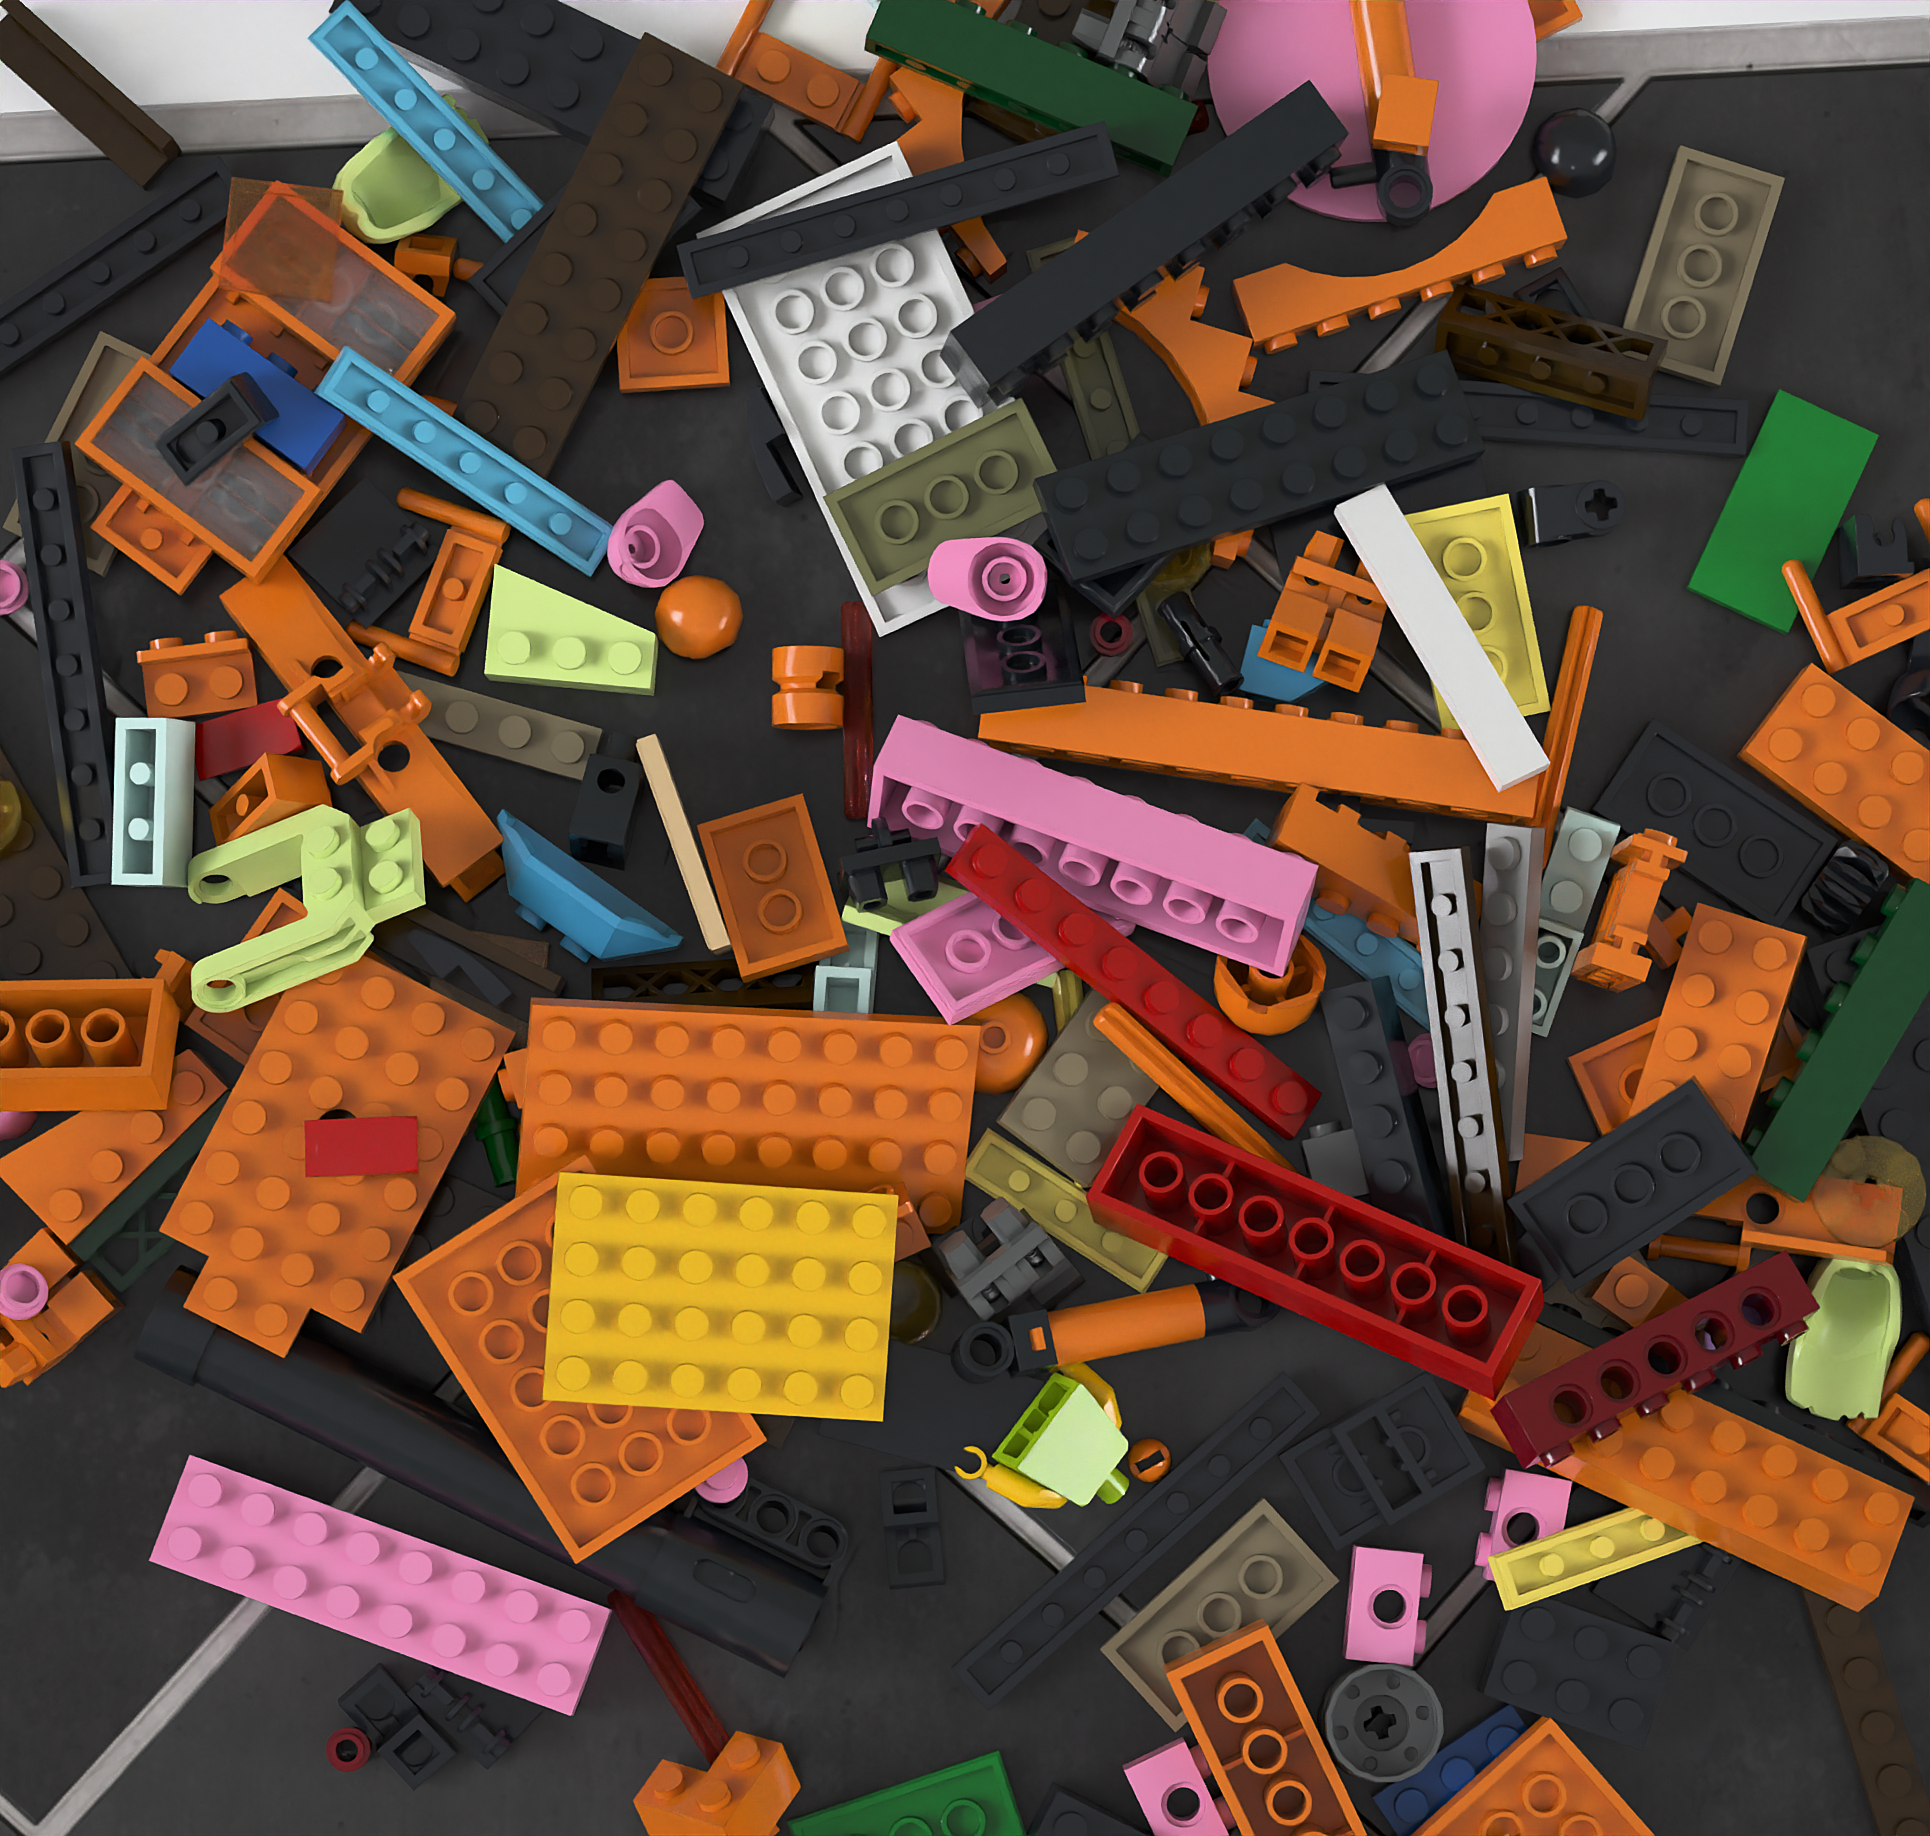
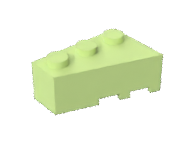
M495 564L484 674L490 681L654 696L659 640L655 633Z

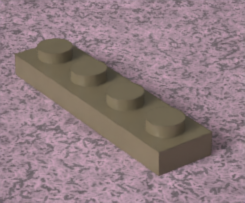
M395 670L412 692L421 689L432 703L429 715L418 725L427 738L580 782L583 780L589 755L598 753L604 733L601 728Z

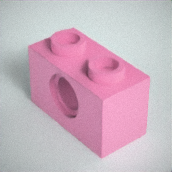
M1504 1467L1500 1469L1499 1478L1490 1477L1484 1509L1493 1511L1489 1533L1480 1532L1475 1553V1565L1483 1566L1481 1577L1486 1580L1495 1581L1487 1558L1488 1556L1522 1545L1513 1543L1507 1534V1524L1513 1515L1526 1512L1533 1517L1536 1529L1533 1537L1527 1542L1564 1530L1572 1481Z
M1353 1544L1342 1656L1345 1659L1413 1666L1414 1653L1423 1654L1426 1640V1620H1417L1419 1597L1429 1598L1432 1565L1423 1564L1424 1554L1422 1552ZM1385 1590H1395L1399 1592L1403 1600L1401 1613L1392 1620L1378 1619L1373 1610L1376 1596Z
M1183 1737L1122 1765L1155 1836H1229L1228 1830L1237 1826L1223 1795L1212 1800L1203 1781L1213 1774L1199 1744L1188 1749ZM1181 1787L1190 1788L1198 1795L1197 1808L1193 1813L1184 1817L1176 1816L1167 1809L1169 1795L1172 1791Z

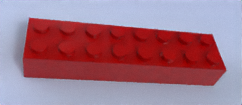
M1138 1103L1086 1196L1094 1223L1493 1401H1496L1545 1305L1542 1280Z

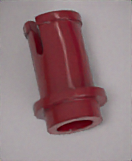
M1101 613L1093 620L1089 630L1092 646L1098 654L1104 657H1114L1124 652L1129 647L1133 637L1131 623L1122 614L1113 620L1106 613ZM1106 629H1113L1117 631L1120 639L1115 643H1108L1102 639L1101 632Z
M358 1727L341 1728L329 1737L326 1744V1757L337 1770L354 1772L362 1768L368 1761L372 1749V1741ZM344 1740H351L357 1745V1756L342 1754Z

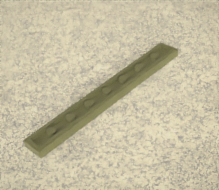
M1076 236L1026 251L1025 256L1031 274L1071 247ZM1107 330L1088 344L1082 338L1076 340L1075 344L1066 352L1068 357L1060 363L1090 461L1122 451L1140 433ZM1179 553L1134 600L1156 669L1184 661L1179 653L1180 643L1165 620L1157 613L1158 606L1170 595L1185 591L1196 608Z

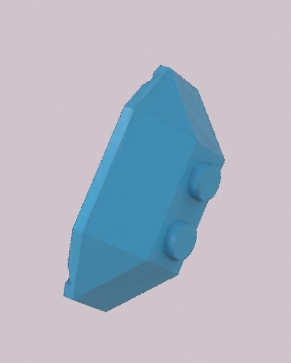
M502 809L496 817L498 830L503 837L501 848L509 895L520 903L514 912L540 931H542L547 923L565 935L559 944L586 963L591 955H594L602 962L678 950L686 942L682 935L506 810Z

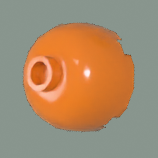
M1300 934L1283 977L1218 954L1215 962L1213 991L1223 1013L1236 1026L1255 1034L1267 1036L1284 1034L1307 1021L1320 1001V992H1323L1327 966L1319 949L1305 936Z
M1019 991L966 1017L977 1018L981 1025L974 1086L975 1093L998 1096L1018 1090L1048 1048L1049 1034L1044 1015L1031 998Z

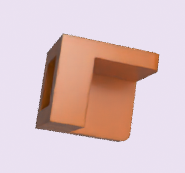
M1390 73L1385 74L1382 81L1372 148L1427 156L1439 81Z

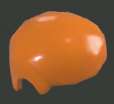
M704 575L684 577L669 585L662 592L654 613L655 625L660 640L671 652L691 659L707 658L731 646L738 638L744 618L739 596L723 580Z

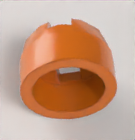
M1144 1438L1134 1443L1127 1455V1465L1131 1474L1139 1481L1155 1483L1162 1480L1169 1473L1172 1457L1164 1443L1154 1438ZM1160 1450L1164 1459L1140 1472L1135 1463L1150 1457L1153 1453Z

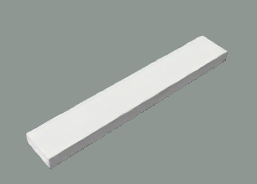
M1379 485L1338 504L1334 510L1335 517L1498 793L1547 770L1550 765L1549 759L1386 485Z

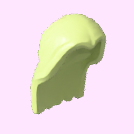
M448 93L441 96L489 145L490 142L477 119H468L467 111L462 107L455 108L457 100ZM392 126L372 139L344 165L337 174L332 187L333 207L347 231L365 243L387 244L425 230L437 222L449 210L463 202L460 196Z
M1822 1258L1816 1264L1807 1281V1286L1819 1304L1820 1309L1806 1321L1810 1330L1790 1342L1786 1364V1397L1792 1404L1801 1409L1808 1407L1811 1414L1827 1420L1839 1421L1843 1415L1848 1419H1856L1860 1413L1864 1419L1878 1418L1884 1382L1899 1340L1902 1325L1900 1278L1894 1266Z

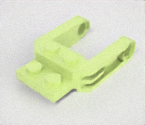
M321 804L202 852L192 858L188 864L187 871L188 893L191 899L198 904L202 902L224 903L246 894L251 897L302 876L303 906L308 912L307 916L301 920L199 960L191 970L192 999L203 1010L214 1013L229 1012L355 963L373 942L374 936L370 931L375 924L426 904L420 820L411 809H404L359 827L349 814ZM209 875H224L229 878L222 883H207L202 880ZM214 980L233 982L231 986L226 988H212L206 985Z

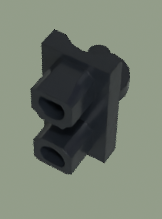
M879 817L872 819V835L854 839L856 853L840 856V872L836 875L840 892L849 891V895L858 913L879 910L887 905L888 897L884 886L886 882L902 879L908 901L918 902L936 897L938 890L937 869L941 857L938 837L911 842L908 828L890 831L886 819Z

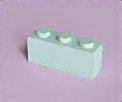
M116 718L112 885L188 888L187 871L188 864L192 860L195 722L171 718Z

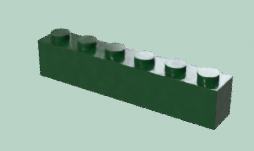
M881 0L866 34L864 51L1059 133L1105 121L1114 156L1169 178L1198 109L1197 105L1189 102L1190 96L1182 90L1165 84H1161L1157 89L1138 81L1139 75L1128 67L1116 63H1109L1108 67L1090 61L1087 59L1088 53L1071 43L1059 41L1055 46L1036 38L1037 32L1033 28L1021 22L1007 20L1006 24L986 17V10L969 0H955V3L948 0Z
M1919 878L1908 881L1905 887L1897 883L1890 891L1880 909V912L1887 916L1876 935L1869 931L1866 933L1851 958L1852 961L1859 965L1849 982L1846 983L1840 979L1823 1005V1008L1829 1011L1830 1014L1819 1031L1811 1027L1799 1044L1794 1056L1802 1060L1791 1079L1782 1076L1770 1093L1766 1105L1773 1108L1769 1117L1762 1128L1753 1124L1741 1142L1759 1167L1757 1173L1751 1177L1795 1203H1804L1930 990V885Z

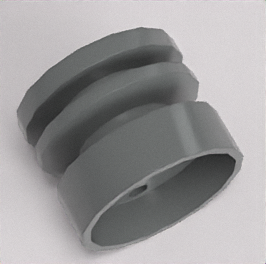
M1396 1664L1360 1665L1341 1674L1325 1691L1317 1713L1318 1732L1332 1762L1344 1773L1369 1782H1399L1421 1772L1436 1755L1444 1733L1443 1709L1433 1688L1415 1671ZM1375 1706L1379 1714L1389 1715L1390 1725L1382 1728L1383 1737L1379 1739L1375 1731H1365L1363 1721L1372 1717L1371 1708Z

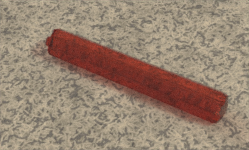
M849 601L841 606L842 649L844 650V680L842 681V696H844V813L850 819H868L874 769L871 617L863 601Z
M614 1589L608 1594L607 1602L711 1767L729 1742V1736L653 1614L634 1605V1598Z

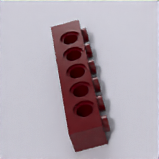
M1784 1250L1503 1395L1490 1412L1523 1469L1542 1461L1547 1469L1574 1454L1575 1450L1572 1444L1588 1436L1593 1444L1598 1443L1623 1427L1619 1421L1620 1419L1634 1412H1637L1639 1418L1643 1419L1664 1408L1670 1403L1666 1395L1682 1387L1687 1395L1707 1386L1717 1378L1713 1372L1714 1370L1728 1363L1731 1364L1734 1370H1737L1753 1362L1763 1355L1760 1346L1774 1339H1777L1780 1346H1783L1799 1338L1810 1330L1806 1321L1820 1309V1306L1789 1254ZM1742 1306H1749L1755 1309L1761 1317L1762 1325L1758 1326L1748 1322L1742 1313ZM1695 1330H1703L1710 1334L1715 1342V1350H1709L1701 1346L1696 1339ZM1648 1354H1656L1662 1357L1668 1365L1669 1374H1661L1655 1371L1649 1363ZM1601 1378L1615 1381L1622 1391V1399L1608 1396L1601 1386ZM1553 1403L1567 1405L1574 1413L1575 1423L1569 1424L1561 1421L1554 1412Z

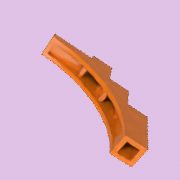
M1012 0L969 1L986 10V17L998 21ZM901 67L890 75V89L893 94L888 97L889 102L907 124L913 119L918 123L896 140L913 176L964 162L962 150V112L966 93L905 67ZM981 217L938 229L940 236L947 231L960 248L954 254L972 278H976L981 274L988 284L991 285L1007 272V260L987 231Z
M1078 229L1074 244L1089 233ZM1197 266L1193 271L1174 282L1170 275L1164 278L1165 281L1155 289L1157 294L1150 301L1132 313L1129 312L1126 306L1123 307L1113 320L1133 332L1166 364L1189 398L1200 426H1204L1276 402L1238 391L1239 387L1249 389L1258 358L1249 355L1253 339L1190 320L1191 316L1201 319L1210 287L1201 285L1205 268ZM1254 529L1211 542L1207 563L1229 569L1236 555L1245 558Z

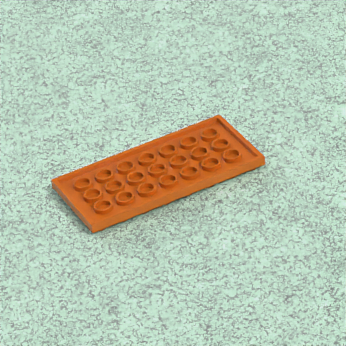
M531 997L515 1198L585 1154L597 1174L864 1193L880 1185L889 1184L894 1186L904 1182L926 1233L945 1234L955 1225L957 1227L960 1225L981 1025L977 1018H964L949 1026L944 1017Z

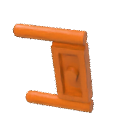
M750 0L715 68L745 83L746 86L744 88L834 133L837 132L854 143L860 144L890 85L889 76L896 72L900 65L879 57L864 85L860 83V80L764 32H759L774 0Z
M403 487L396 496V502L399 507L452 525L451 529H447L409 628L410 636L407 638L373 625L365 630L356 620H352L347 624L345 632L353 642L373 649L378 644L384 642L396 657L452 677L458 670L461 652L464 653L494 576L495 564L498 565L503 550L501 547L510 534L511 525L499 518L410 487Z
M1923 498L1915 504L1914 512L1930 544V498ZM1791 559L1782 566V574L1829 675L1930 630V568L1826 615L1802 562L1798 559Z
M1914 1332L1889 1365L1883 1387L1879 1417L1864 1419L1860 1413L1858 1418L1849 1419L1845 1427L1930 1485V1415L1897 1394L1898 1390L1930 1349L1929 1336L1923 1332Z

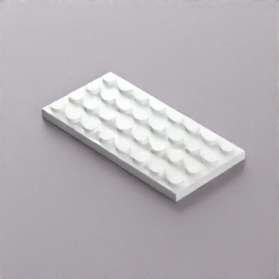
M895 141L697 233L696 236L700 239L913 177V174L899 143ZM938 229L723 291L722 293L879 637L950 606L941 603L932 595L928 583V570L872 597L823 499V496L1015 401L1014 397L997 407L991 400L978 409L939 356L949 332L974 315L975 311ZM1042 512L994 537L1017 539L1032 545L1048 526ZM1002 574L1000 577V581L1002 582L1009 579V575Z

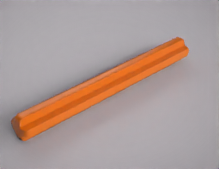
M1583 605L1576 606L1572 613L1542 749L1549 759L1550 765L1547 770L1539 773L1533 818L1525 824L1527 826L1545 828L1542 872L1546 868L1603 619L1601 610Z
M1109 1002L1101 1008L1093 1020L1094 1026L1215 1138L1304 1176L1118 1003Z

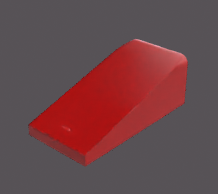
M283 698L196 724L195 764L200 781L248 769L265 752L287 756L307 753L301 728L291 716L284 717L277 708V704Z
M417 1116L304 1121L305 1177L419 1175Z

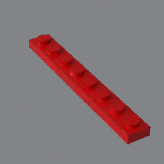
M983 823L972 829L944 871L1111 1003H1118L1149 1033L1282 1138L1287 1140L1297 1135L1323 1094L1240 1027L1236 1026L1230 1019Z

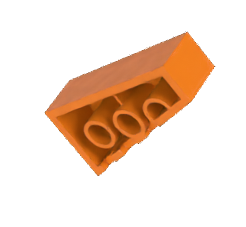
M1302 781L1277 813L1264 846L1280 852L1295 853L1305 861L1319 865L1311 896L1316 898V904L1322 909L1338 915L1349 913L1366 921L1367 928L1378 935L1388 938L1399 936L1416 944V949L1421 953L1409 852L1412 850L1406 843L1407 841L1390 831L1385 833L1369 832L1362 828L1358 822L1361 814L1343 804L1338 805L1336 810L1327 808L1315 801L1319 790ZM1473 879L1479 921L1483 884Z
M188 1049L174 1057L167 1109L81 1111L0 1158V1177L66 1245L77 1246L228 1100L233 1087L198 1051Z

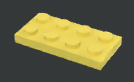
M1509 494L1405 514L1406 521L1522 716L1551 711ZM1430 678L1440 732L1442 728L1461 729Z

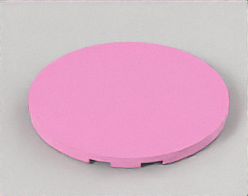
M1218 0L1217 3L1228 11L1211 54L1207 55L1208 77L1216 114L1226 136L1228 137L1310 79L1349 132L1339 148L1342 157L1331 167L1372 162L1349 0ZM1405 0L1415 75L1417 78L1439 81L1427 154L1430 178L1433 185V198L1429 212L1460 194L1466 193L1481 181L1498 163L1522 125L1534 87L1537 64L1536 35L1528 0ZM1328 174L1309 189H1306L1301 182L1298 184L1297 189L1287 196L1289 200L1299 207L1322 216L1364 223L1388 222L1380 213L1375 183L1333 189ZM1410 183L1397 184L1389 193L1391 201L1401 208H1410L1416 205L1421 198L1419 190Z

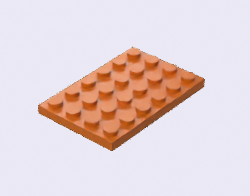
M585 1154L392 1276L575 1564L767 1441L750 1413L542 1400L558 1172L597 1174Z

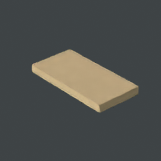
M656 734L638 739L636 747L707 947L712 955L716 957L733 952L725 921L663 747Z

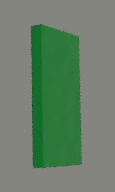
M1779 389L1773 398L1686 590L1781 634H1788L1799 609L1782 574V566L1788 560H1800L1812 582L1879 435Z
M999 1749L787 1821L792 1836H1027Z

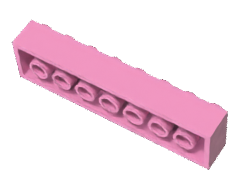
M899 714L874 764L867 827L872 828V819L884 817L890 831L908 828L911 842L938 837L941 854L953 858L972 829L983 823L1087 907L1283 977L1305 924L1319 865L1307 862L1295 853L1280 852L1257 844L1242 834L1227 833L1207 826L1189 815L1174 814L1154 807L1139 797L1121 795L1096 786L1086 778L1079 776L1071 777L1043 767L1033 759L1026 757L1018 758L991 748L983 741L965 739L940 730L928 721L912 720Z
M189 1455L149 1561L569 1716H574L613 1611Z

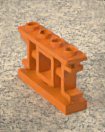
M1645 828L1644 834H1633L1613 847L1608 863L1618 866L1616 873L1610 875L1607 883L1609 888L1593 936L1589 937L1586 948L1577 952L1569 975L1570 978L1614 993L1622 992L1645 982L1652 960L1637 955L1638 949L1646 944L1648 938L1646 932L1663 882L1667 881L1671 870L1685 863L1688 854L1687 851L1676 848L1678 841L1676 837Z

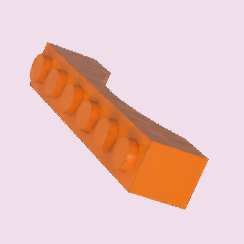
M1545 176L1494 193L1480 216L1457 240L1433 257L1404 270L1369 277H1338L1310 272L1288 263H1283L1233 280L1230 291L1245 335L1253 339L1250 348L1251 352L1265 347L1266 353L1269 355L1296 346L1298 344L1297 336L1317 330L1319 337L1341 332L1350 327L1348 319L1369 313L1371 320L1392 315L1402 309L1400 302L1417 296H1421L1423 303L1438 300L1454 292L1453 284L1471 278L1474 285L1489 283L1506 275L1504 267L1522 261L1525 262L1526 268H1533L1548 263L1558 257L1556 250L1563 247L1567 240V235L1547 177Z

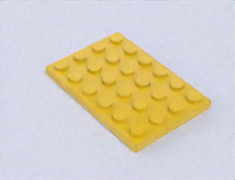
M558 1172L542 1400L883 1422L899 1195Z

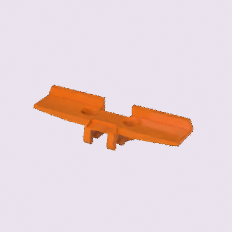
M284 554L281 555L259 585L246 576L219 595L228 614L288 690L289 694L277 704V708L284 717L291 716L318 750L331 767L332 772L330 776L334 782L340 786L356 778L385 817L410 808L420 820L423 866L439 887L444 888L459 875L502 845L503 837L419 728L418 725L429 715L432 703L421 689L412 692L395 671L393 664L396 656L386 643L378 644L373 649V656L367 660ZM324 660L336 661L343 667L336 675L330 678L312 676L314 668ZM324 700L329 703L362 746L353 755L349 756L317 714V705ZM390 745L404 747L410 754L408 765L398 772H389L380 767L378 757L385 747Z
M1524 1133L1523 1160L1519 1161L1515 1193L1591 1143ZM1819 1176L1804 1203H1795L1753 1177H1749L1691 1215L1693 1217L1724 1221L1727 1226L1742 1228L1740 1245L1662 1234L1649 1243L1647 1260L1659 1261L1660 1255L1737 1267L1736 1273L1740 1274L1748 1270L1751 1248L1778 1252L1786 1250L1787 1253L1892 1267L1903 1188ZM1767 1194L1776 1200L1779 1206V1213L1774 1221L1768 1224H1758L1749 1218L1746 1212V1205L1752 1196Z

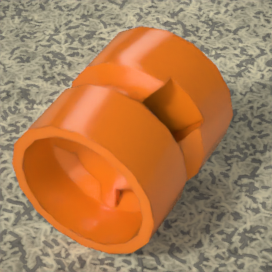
M783 646L772 649V680L780 685V691L772 696V727L790 730H831L844 727V696L836 692V685L844 680V650L828 646Z

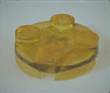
M1858 1136L1839 1142L1811 1190V1199L1816 1215L1818 1214L1821 1223L1835 1240L1845 1245L1881 1249L1900 1240L1916 1226L1925 1205L1926 1184L1918 1159L1913 1154L1908 1153L1901 1145L1883 1137ZM1866 1178L1877 1180V1188L1885 1191L1884 1200L1875 1199L1871 1207L1860 1205L1861 1196L1852 1193L1853 1184L1863 1185Z

